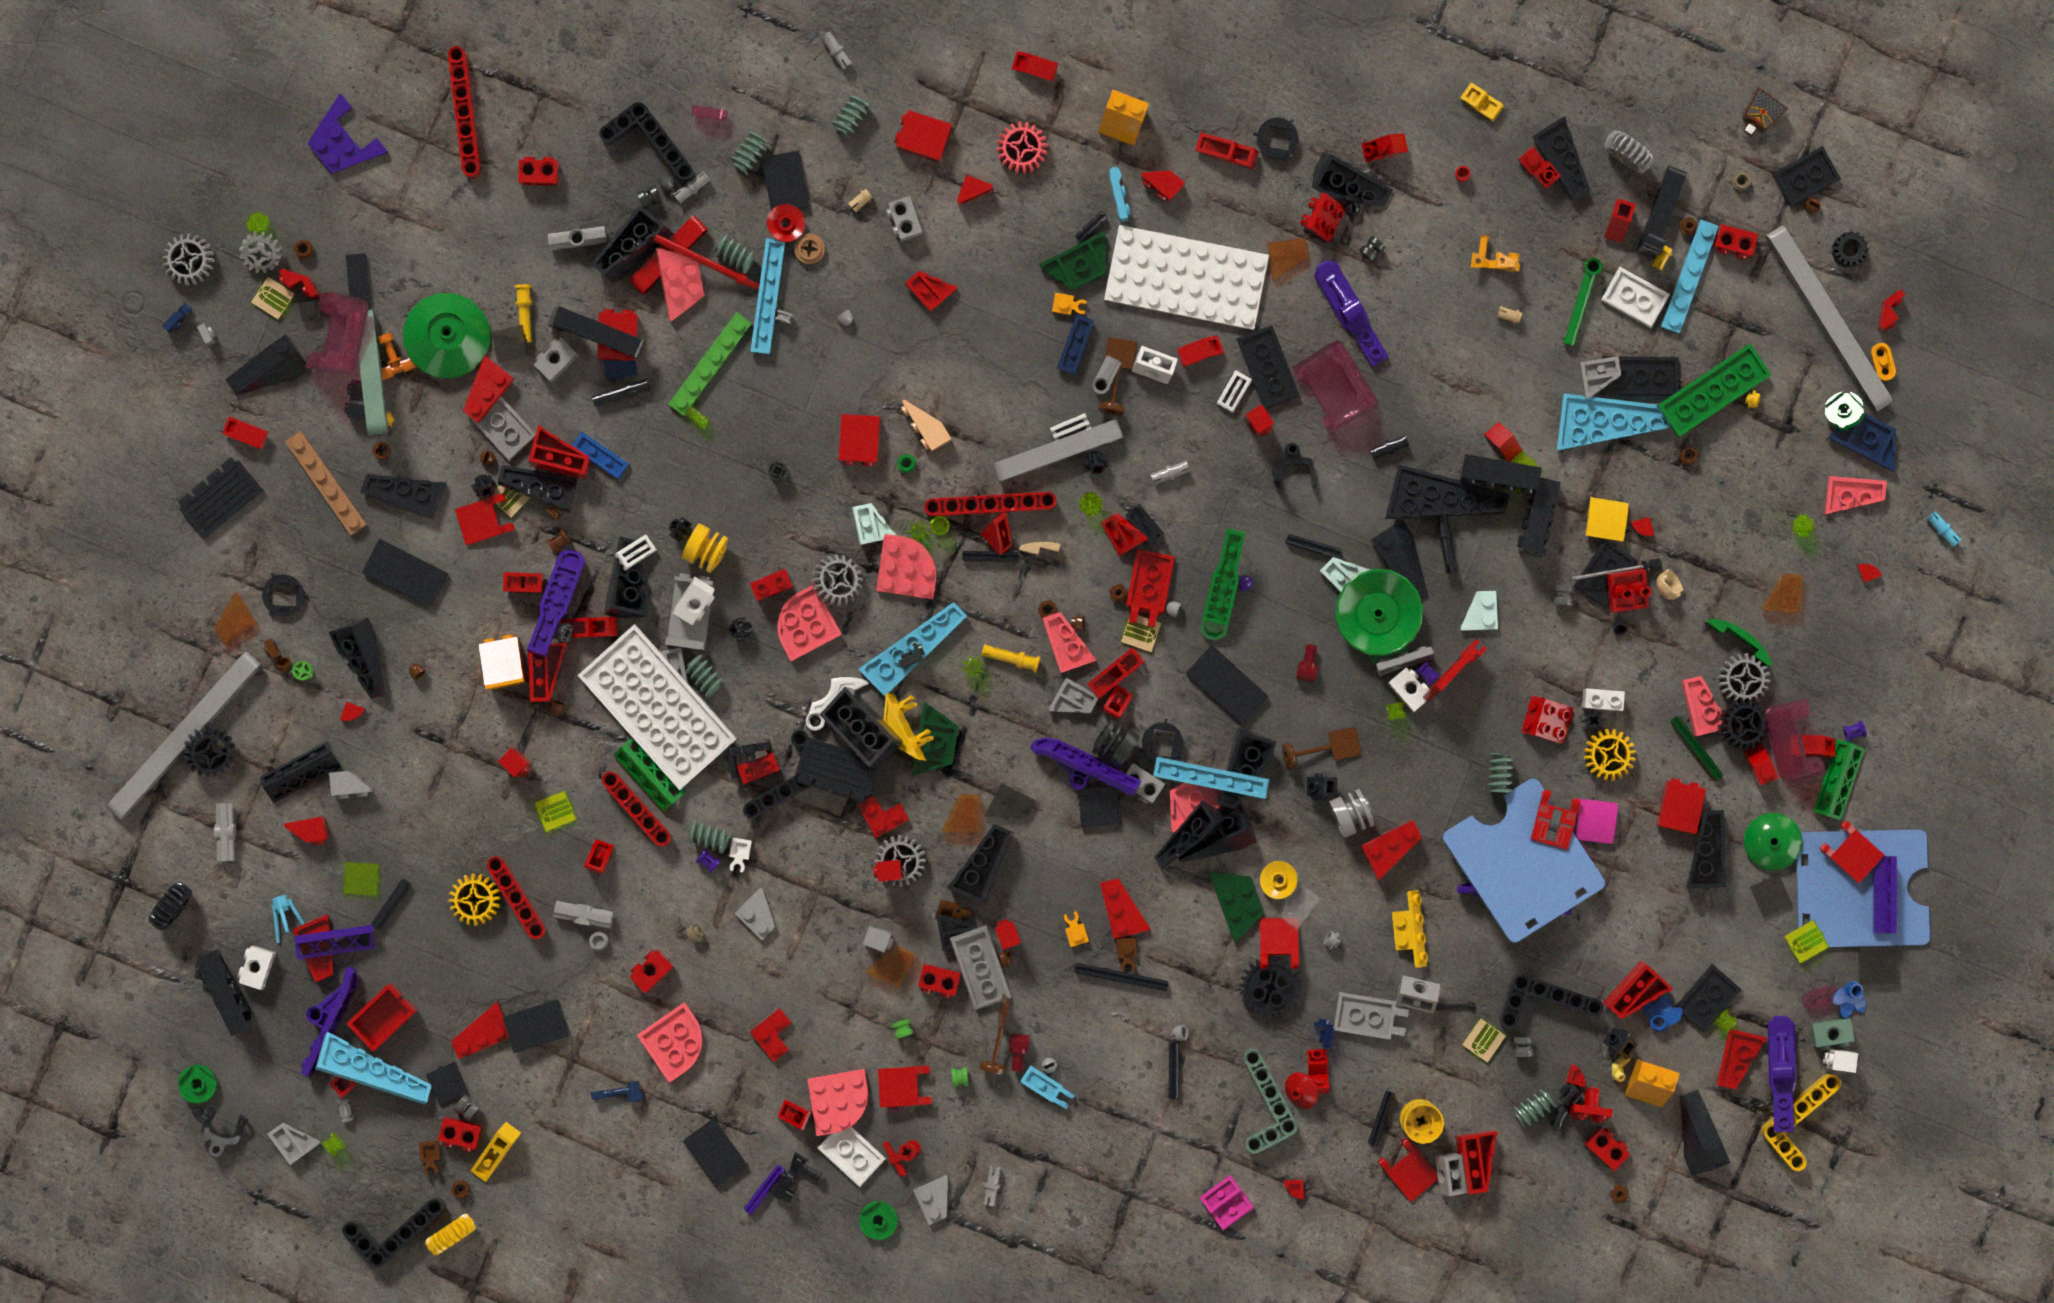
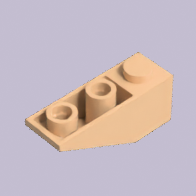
M906 400L902 401L904 406L901 408L906 417L911 416L914 421L911 425L915 432H920L923 436L921 442L926 450L930 448L933 452L952 441L942 422Z

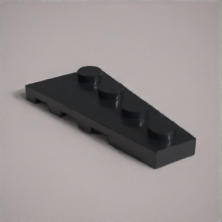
M1565 116L1532 136L1547 162H1550L1561 175L1559 180L1572 201L1590 191Z
M502 465L498 485L570 514L578 478Z

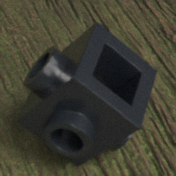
M1315 773V777H1307V796H1315V800L1337 797V777H1326V773Z
M1615 1027L1612 1028L1602 1042L1608 1046L1607 1051L1615 1057L1619 1054L1626 1060H1628L1638 1046L1630 1038L1631 1034L1623 1028L1619 1031Z

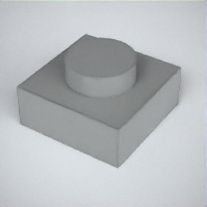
M204 323L197 326L205 344L210 346L216 343L214 339L216 334L211 326L208 327Z

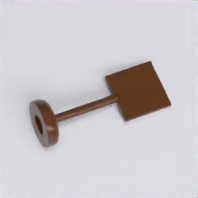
M1108 337L1105 358L1107 355L1122 362L1120 368L1132 370L1137 342ZM1120 368L1114 377L1110 402H1101L1098 406V411L1101 413L1115 416L1124 415L1125 413L1124 406L1115 403Z
M1356 727L1328 732L1329 745L1295 752L1290 743H1283L1282 755L1287 769L1290 770L1296 767V757L1329 749L1332 750L1334 761L1362 755Z
M1002 994L997 1018L999 1028L992 1061H982L979 1067L983 1071L994 1074L1006 1073V1066L997 1062L1010 1001L1005 994Z

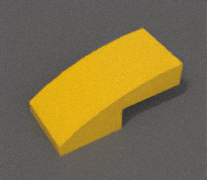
M1470 83L1460 97L1462 101L1492 122L1504 107L1501 102L1489 96L1486 91L1473 83Z

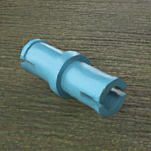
M1937 511L1927 518L1938 531L1937 534L1939 536L1942 535L1951 547H1954L1962 540L1950 528L1951 525L1940 517Z

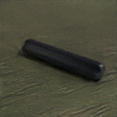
M1288 534L1286 538V544L1332 558L1339 559L1342 550L1333 546Z
M963 551L962 560L1018 562L1019 553L1006 551L1000 555L996 551Z
M401 879L371 923L375 929H382L410 888V882Z
M1178 1042L1169 1043V1099H1179Z
M1385 1091L1368 1139V1144L1372 1146H1378L1395 1098L1394 1092Z

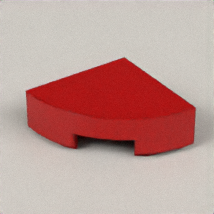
M1650 517L1630 522L1632 528L1637 533L1644 536H1654Z
M1871 564L1856 565L1863 583L1882 576L1881 572Z
M346 702L340 720H354L362 715L365 708Z
M1571 1064L1566 1083H1572L1573 1085L1585 1088L1586 1080L1583 1072L1577 1066Z
M1303 1179L1284 1180V1186L1289 1194L1295 1198L1304 1199Z

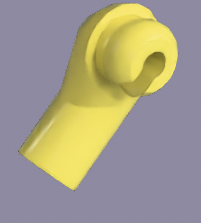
M1620 1056L1613 1062L1612 1077L1615 1081H1624L1623 1067L1631 1060L1630 1058L1626 1060Z

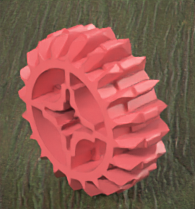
M1018 122V128L1011 124L1012 131L1008 128L1004 129L1007 135L1000 133L999 137L1003 141L998 140L997 144L1002 147L996 148V152H1003L998 156V159L1005 158L1002 165L1005 166L1009 163V171L1014 166L1016 167L1015 173H1018L1019 168H1022L1023 174H1026L1027 167H1029L1030 172H1033L1032 165L1039 168L1040 164L1037 161H1045L1041 155H1047V151L1042 149L1047 148L1048 144L1041 143L1046 140L1045 136L1039 137L1042 133L1041 130H1038L1036 133L1034 132L1036 125L1028 129V122H1026L1025 128L1022 127L1021 122ZM1022 133L1019 141L1008 142L1012 136ZM1028 135L1036 140L1038 148L1028 144ZM1023 139H1025L1024 144L1028 149H1024L1020 156L1019 148L1017 149L1016 147H1020ZM1006 147L1011 148V150L1017 153L1016 161L1009 157ZM1036 154L1030 161L1022 162L1025 155Z

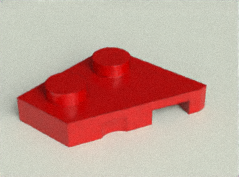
M918 271L904 284L929 312L933 311L958 288L954 284L945 283L941 279L931 277L922 271Z
M1118 513L1101 522L1119 556L1148 540L1144 534Z

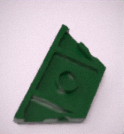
M1105 231L1040 263V268L1071 291L1105 275Z
M925 702L923 704L919 734L929 729L931 733L928 736H932L934 739L920 747L926 761L914 758L912 776L951 765L954 759L959 726Z
M1209 872L1233 942H1237L1264 913L1251 876Z

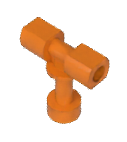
M392 332L377 337L379 344H384L390 359L387 362L388 366L381 368L383 380L393 377L398 372H407L418 368L409 358L403 361L401 357L397 358L391 340H394Z

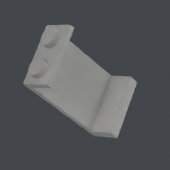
M680 573L679 577H674V595L668 637H666L665 645L705 650L711 604L704 607V615L700 621L696 620L693 625L673 614L675 606L693 580L690 574ZM699 576L698 579L714 587V582L710 581V577ZM691 600L695 605L700 604L698 600Z

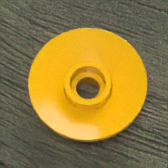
M1284 861L1269 863L1265 866L1260 876L1262 890L1266 895L1274 899H1284L1290 896L1296 889L1298 882L1295 869ZM1280 877L1284 879L1282 884L1278 883Z

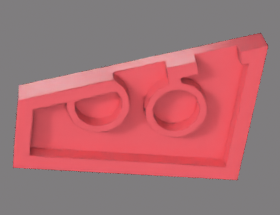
M1828 476L1824 514L1884 501L1887 481Z
M1061 612L1042 618L1060 673L1096 661L1095 657L1090 653Z
M1702 676L1681 680L1694 736L1722 730V728L1717 727L1722 723L1718 720V717H1723L1720 712L1722 709L1718 707L1713 694Z

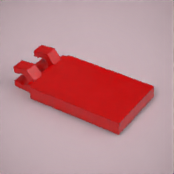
M1137 549L1126 603L1127 609L1131 610L1128 623L1136 624L1138 612L1140 611L1150 613L1147 626L1155 628L1157 615L1161 616L1164 613L1175 556Z
M1478 639L1460 653L1459 658L1424 694L1423 698L1427 702L1441 692L1467 663H1473L1478 657L1482 656L1487 648L1483 646L1477 651L1475 646L1480 642Z

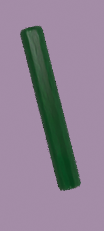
M1680 716L1674 717L1670 721L1711 777L1715 781L1722 778L1723 773Z

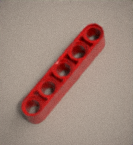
M694 215L669 240L690 250L708 231V228ZM662 246V247H661L662 249H665V250H668V251H672V252H673V250H671V249H669V248H667V247H665V246ZM657 252L629 280L642 295L646 294L661 279Z
M616 772L605 773L602 776L604 787L658 846L668 845L672 839L669 830ZM609 775L616 777V783L613 786L607 784L606 779ZM622 789H626L629 792V797L626 800H622L619 797V792ZM636 803L642 807V811L639 814H634L632 811V806ZM647 818H652L655 822L654 827L651 829L645 826ZM660 832H664L667 835V841L664 843H660L657 839Z
M500 856L491 857L487 861V869L530 938H542L546 934V926L508 864ZM495 859L501 862L499 870L492 868V862ZM504 876H509L511 879V884L508 887L502 884ZM514 892H518L521 895L519 903H515L512 900ZM525 908L531 911L529 919H524L522 916V911ZM534 925H539L542 929L539 936L534 935L532 932Z

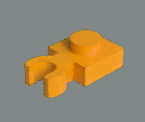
M1055 293L1052 312L1071 315V311L1074 310L1077 314L1084 315L1085 311L1079 310L1078 306L1080 304L1086 305L1087 301L1078 300L1074 302V296Z
M1076 911L1074 912V920H1069L1067 915H1064L1065 922L1070 925L1069 928L1065 929L1070 947L1089 942L1084 924L1077 923L1079 916Z

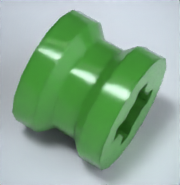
M300 661L294 664L292 672L296 679L306 681L313 676L314 669L310 663Z
M909 1018L891 1024V1027L895 1030V1039L913 1034V1030L909 1027Z
M963 1067L961 1070L952 1068L953 1088L958 1087V1085L968 1086L967 1067Z

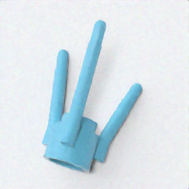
M286 895L271 899L277 944H280L279 913L286 933H289L284 912L289 910L288 907L291 908L300 924H305L293 905L292 899H287Z

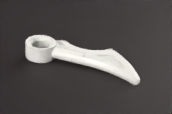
M852 677L831 679L829 693L823 699L812 702L809 714L806 717L808 728L813 731H819L824 727L825 720L819 714L844 687H849L856 691L868 685L869 681ZM813 716H818L821 719V724L817 727L810 724V719Z

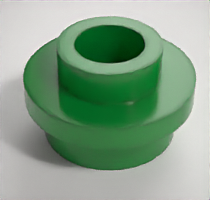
M910 454L901 455L897 461L898 469L903 473L912 472L916 467L915 458ZM905 460L910 461L909 467L903 466Z

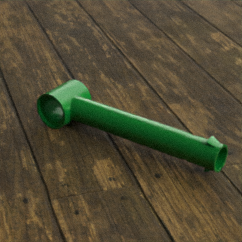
M1590 258L1583 264V280L1565 337H1563V343L1566 345L1574 346L1578 342L1576 339L1596 274L1602 270V262L1598 258ZM1589 262L1596 263L1597 270L1595 272H1591L1588 269Z

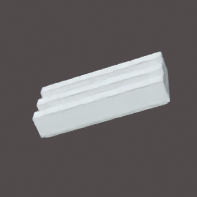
M1235 370L1216 404L1233 413L1252 379ZM1236 376L1240 377L1226 403H1223L1222 401ZM1244 379L1247 382L1233 406L1230 407L1229 404Z
M1084 413L1053 426L1050 430L1054 440L1057 441L1059 440L1058 437L1084 426L1090 429L1091 426ZM1081 419L1084 420L1083 423L1068 428L1064 431H1061L1059 433L1055 432V430H1058L1069 424L1077 422Z
M644 535L617 552L615 557L619 558L620 564H623V568L626 571L656 552L657 549L648 536ZM643 541L646 542V544L642 547L638 548L626 557H623L622 554L626 553L627 551L634 548ZM650 547L651 550L647 551L646 553L639 556L630 563L627 562V560H629L630 558L634 557L638 553Z

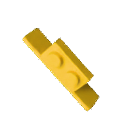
M1419 890L1408 891L1409 910L1392 912L1396 950L1413 949L1415 968L1426 967L1428 956L1425 952L1424 944L1426 937L1423 933L1422 925L1424 922L1420 906L1422 899Z

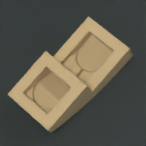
M1033 542L1021 545L1019 551L1038 555L1040 548L1059 552L1060 544Z

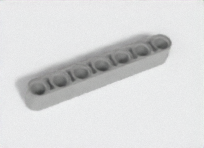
M1113 420L998 461L993 466L999 482H1004L1118 441L1124 437L1118 421Z

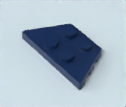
M1864 413L1862 420L1854 427L1848 428L1845 431L1837 429L1828 436V439L1892 472L1895 471V428Z

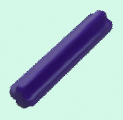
M776 1165L744 1207L747 1213H754L780 1179L781 1174L785 1172L781 1165Z

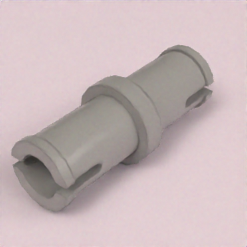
M831 31L821 37V40L830 50L829 54L831 57L834 56L842 70L852 64V61L843 51L844 47L838 44Z
M702 171L693 180H688L687 184L673 193V195L681 204L693 193H698L697 190L711 180Z
M1185 460L1170 467L1168 465L1166 469L1151 473L1154 485H1157L1169 479L1172 481L1175 479L1174 477L1191 471Z
M993 1165L989 1166L988 1180L985 1182L984 1205H996L997 1189H1000V1184L998 1183L1001 1167L999 1166L997 1168Z

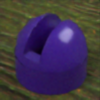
M1247 575L1239 576L1240 590L1250 589L1253 585L1252 578Z

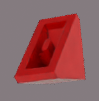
M966 175L957 198L958 206L993 191L992 184Z
M1499 422L1484 434L1508 462L1513 461L1523 452L1514 435Z
M1005 512L992 521L980 534L1000 555L1013 546L1007 513Z
M1116 685L1102 711L1119 720L1133 694Z
M596 839L583 868L604 874L614 845Z
M784 1099L777 1117L804 1130L812 1110Z

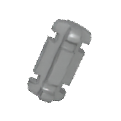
M346 1098L337 1102L338 1104L340 1103L338 1108L340 1117L343 1118L341 1122H349L353 1119L352 1117L350 1118L352 1113L350 1104L347 1103L349 1099Z

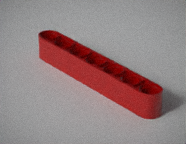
M453 46L448 51V63L461 167L463 173L468 178L475 179L481 174V163L467 54L461 47ZM461 52L462 57L459 60H454V53ZM464 71V77L456 79V72ZM465 89L467 91L466 96L459 98L457 96L458 92ZM464 108H468L469 114L465 117H461L460 111ZM470 127L471 133L464 136L462 134L463 129ZM473 146L474 151L467 155L465 154V148ZM469 165H476L474 173H467Z
M1051 492L932 498L926 501L924 509L930 517L1045 511L1055 507L1056 497ZM1045 496H1050L1053 499V504L1045 506L1042 503V499ZM1026 497H1031L1034 500V504L1031 507H1026L1023 504V500ZM1012 498L1015 501V505L1012 508H1006L1004 501ZM989 499L996 502L995 508L991 510L985 507V502ZM970 500L975 501L977 504L976 509L972 511L966 508V503ZM949 502H955L958 505L954 512L947 510L946 507ZM930 503L938 505V510L935 513L928 511L927 508Z

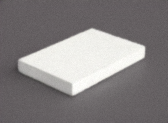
M1619 267L1600 301L1652 328L1670 294Z
M853 1127L839 1133L830 1134L818 1147L828 1159L859 1187L886 1159Z

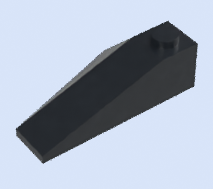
M1238 728L1226 771L1259 777L1265 766L1271 761L1277 741L1258 733ZM1220 790L1217 804L1236 809L1245 795Z
M1202 800L1154 856L1159 866L1164 869L1212 835L1225 820L1219 809Z

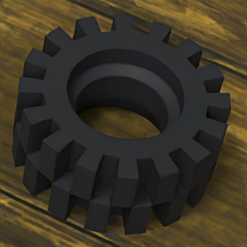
M1854 231L1845 232L1840 235L1832 245V255L1835 256L1834 260H1837L1839 265H1844L1843 267H1854L1863 262L1868 255L1867 251H1869V247H1867L1868 242L1864 240V236H1860V233H1854ZM1852 242L1856 245L1857 253L1855 256L1849 257L1843 252L1845 243Z

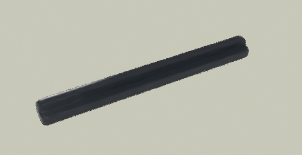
M1076 963L1074 973L1162 991H1167L1169 984L1166 980Z

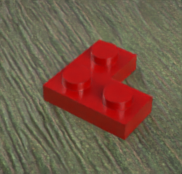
M875 795L864 800L863 803L857 804L875 838L909 820L901 803L884 812Z
M781 1008L750 1031L751 1035L773 1062L789 1050L777 1035L792 1023Z

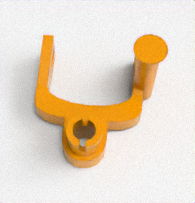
M1479 235L1481 237L1479 253H1472L1470 268L1485 267L1519 272L1520 254L1508 253V256L1501 252H1496L1495 261L1486 259V252L1490 236Z

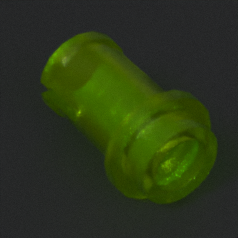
M691 406L685 413L686 416L697 424V428L703 430L710 423L708 416L701 414L694 406Z

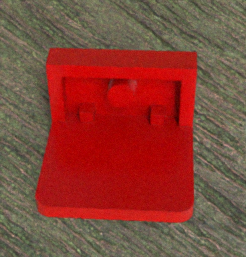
M1531 695L1521 732L1563 744L1572 718L1573 708L1546 698Z

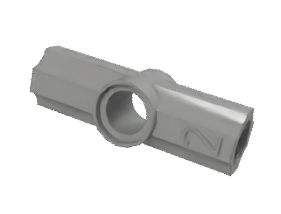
M602 226L548 234L550 251L607 243L606 228ZM576 234H581L583 237L580 243L573 242V237Z
M216 803L214 838L217 841V861H235L234 840H236V824L234 823L233 803Z
M557 901L553 917L571 920L582 925L590 926L591 924L611 928L614 912L596 909L585 904L577 903L576 905Z

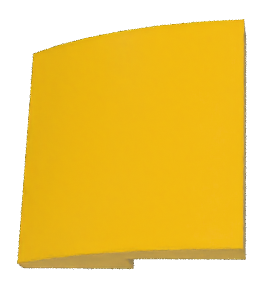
M1590 497L1585 535L1624 542L1629 503Z

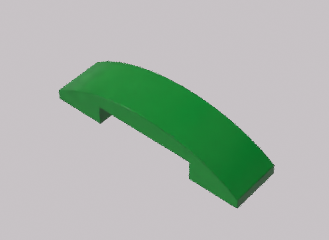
M1707 619L1705 621V624L1719 634L1724 633L1726 629L1755 649L1753 655L1756 657V660H1761V664L1767 665V668L1771 667L1772 662L1768 653L1750 633L1735 624L1723 620Z

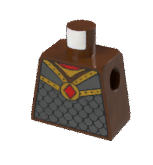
M1758 87L1742 116L1748 122L1743 131L1749 136H1753L1757 129L1764 133L1788 108Z

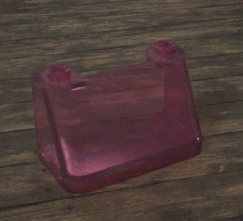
M320 293L318 301L319 310L324 314L331 315L324 351L311 352L307 357L305 368L339 374H351L356 370L368 315V304L363 299L340 293Z
M1340 340L1326 345L1292 367L1296 379L1309 384L1326 414L1324 415L1323 424L1331 433L1378 406L1376 396L1349 351Z
M1808 698L1770 706L1764 713L1767 715L1764 718L1765 721L1769 722L1766 727L1769 730L1768 735L1779 777L1785 781L1826 774L1824 763L1820 758H1806L1797 722L1807 718L1810 713Z

